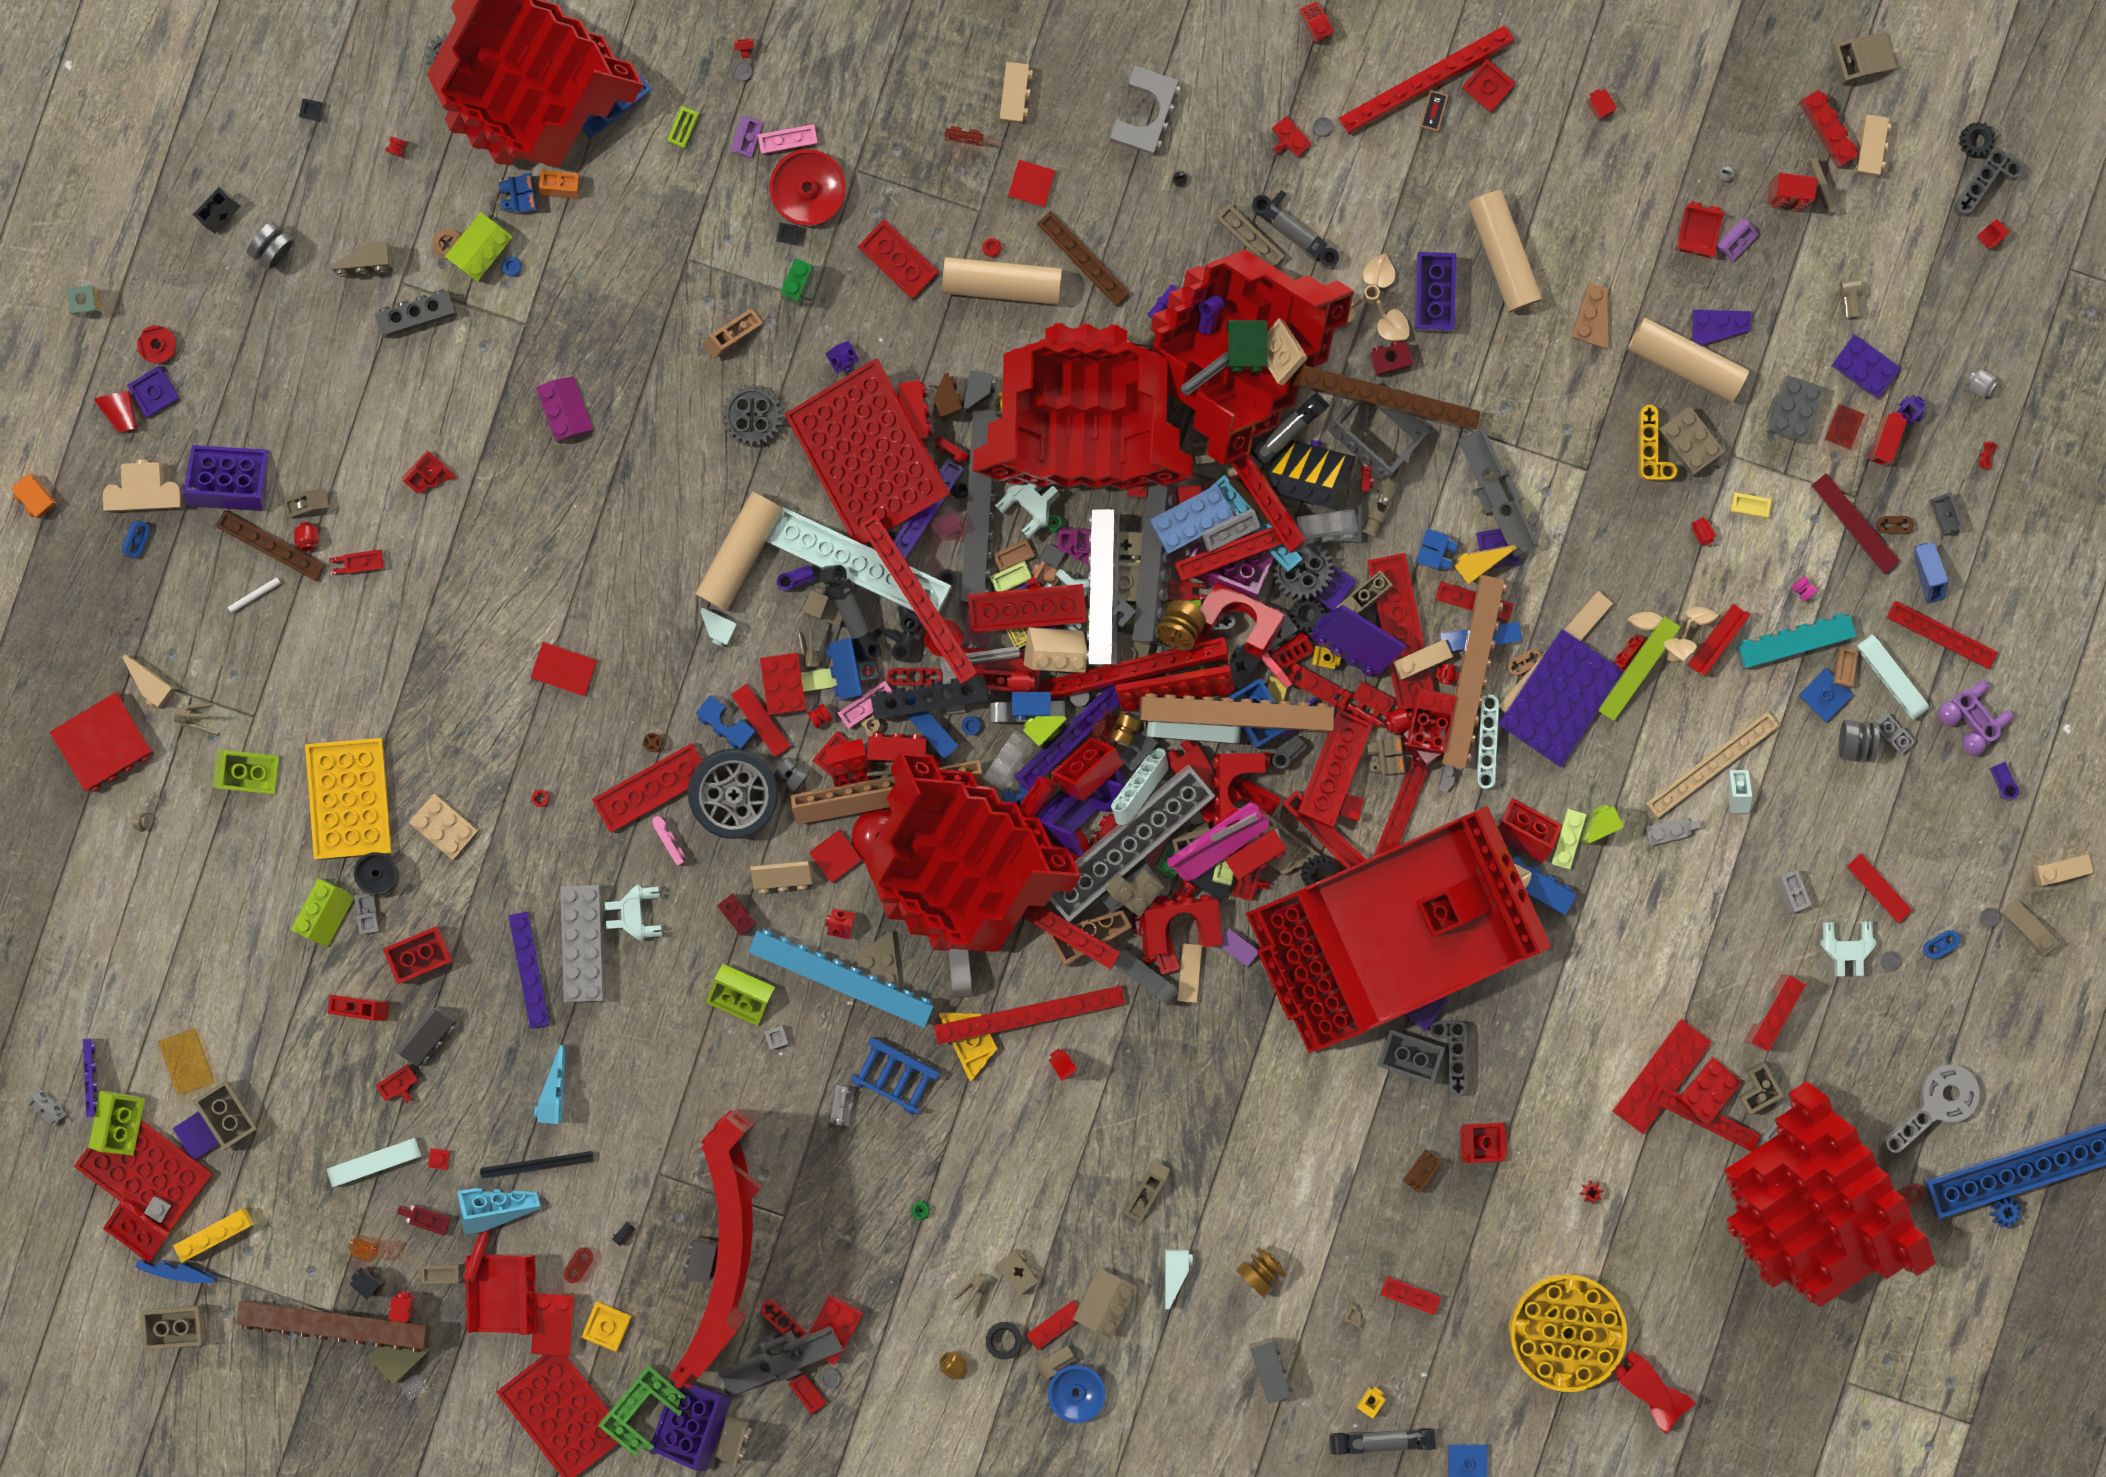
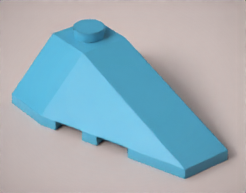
M566 1045L559 1046L538 1101V1106L534 1108V1118H537V1122L549 1124L563 1122Z
M483 1188L457 1191L461 1222L465 1235L487 1231L540 1209L537 1192L512 1191L511 1193H505L498 1189L490 1192L483 1191Z

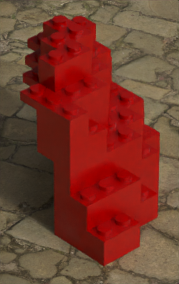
M455 0L451 9L456 21L427 73L442 107L449 111L444 119L449 130L456 134L467 135L474 148L489 150L495 163L511 166L515 158H523L530 162L543 163L546 166L560 167L590 113L594 116L607 117L616 100L634 103L643 87V83L632 62L615 58L603 35L588 32L582 20L565 16L559 4L544 0Z
M1246 249L1205 265V268L1197 266L1186 270L1184 285L1182 288L1170 292L1167 309L1153 314L1151 331L1155 333L1152 352L1159 353L1161 356L1168 358L1167 392L1196 410L1193 427L1210 438L1207 449L1208 456L1224 465L1248 455L1252 438L1279 427L1282 410L1295 405L1298 389L1301 388L1293 386L1295 373L1284 385H1280L1268 367L1262 373H1252L1251 370L1233 373L1232 370H1227L1226 366L1187 396L1181 392L1183 384L1228 351V332H1226L1228 320L1267 321V331L1279 318L1284 320L1307 356V359L1301 366L1305 365L1315 368L1328 362L1334 329L1348 323L1354 295L1353 289L1338 280L1323 285L1309 275L1294 280ZM1217 295L1224 301V309L1219 312L1214 333L1210 335L1202 334L1198 331L1199 328L1197 327L1201 315L1199 305Z
M1054 323L1053 326L1045 328V339H1040L1039 342L1026 344L1022 348H1014L1012 351L1004 353L1002 418L988 423L987 444L973 450V472L999 482L1014 477L1040 488L1055 483L1065 488L1083 484L1093 489L1110 485L1124 490L1150 481L1161 486H1167L1192 478V456L1179 450L1180 429L1173 427L1170 423H1166L1168 358L1127 341L1128 330L1120 328L1116 324H1111L1104 329H1097L1087 323L1077 328H1069L1063 323Z
M899 752L890 767L896 783L886 798L892 813L863 859L879 899L883 903L882 906L886 916L892 920H905L910 935L927 936L933 950L950 951V949L998 952L1028 905L1045 906L1054 891L1071 892L1081 874L1071 852L1066 847L1052 846L1039 818L1023 817L1017 803L1000 801L994 787L978 786L972 772L939 769L933 755Z
M1808 1081L1788 1093L1791 1100L1789 1103L1792 1108L1774 1119L1778 1135L1724 1170L1726 1175L1725 1182L1730 1187V1196L1736 1204V1213L1726 1219L1728 1224L1727 1230L1733 1238L1736 1237L1743 1245L1745 1257L1749 1261L1752 1260L1759 1268L1760 1279L1773 1288L1785 1281L1788 1285L1791 1284L1799 1294L1802 1293L1810 1303H1814L1820 1308L1872 1272L1888 1279L1905 1268L1908 1272L1911 1271L1918 1276L1935 1264L1927 1236L1914 1226L1906 1199L1893 1189L1890 1176L1877 1166L1873 1152L1861 1143L1857 1129L1833 1111L1829 1097Z

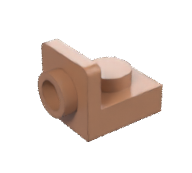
M1041 562L1040 565L1036 564L1032 571L1035 579L1042 585L1048 582L1055 586L1059 580L1055 575L1058 571L1044 562Z

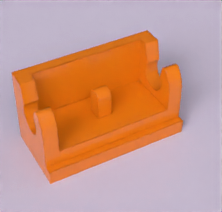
M541 170L539 181L541 196L579 199L580 178L578 173Z

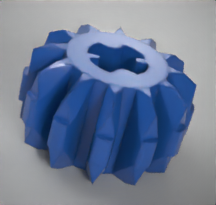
M2011 1196L2008 1200L2007 1198H2003L2001 1201L1996 1200L1997 1206H1990L1995 1211L1990 1212L1989 1215L1996 1216L1992 1222L1995 1224L1999 1222L1998 1226L2000 1228H2003L2005 1225L2006 1228L2010 1229L2011 1223L2015 1226L2018 1225L2016 1218L2022 1220V1216L2018 1215V1213L2023 1212V1209L2017 1208L2020 1202H2014V1198ZM2003 1210H2008L2010 1212L2009 1215H2005Z

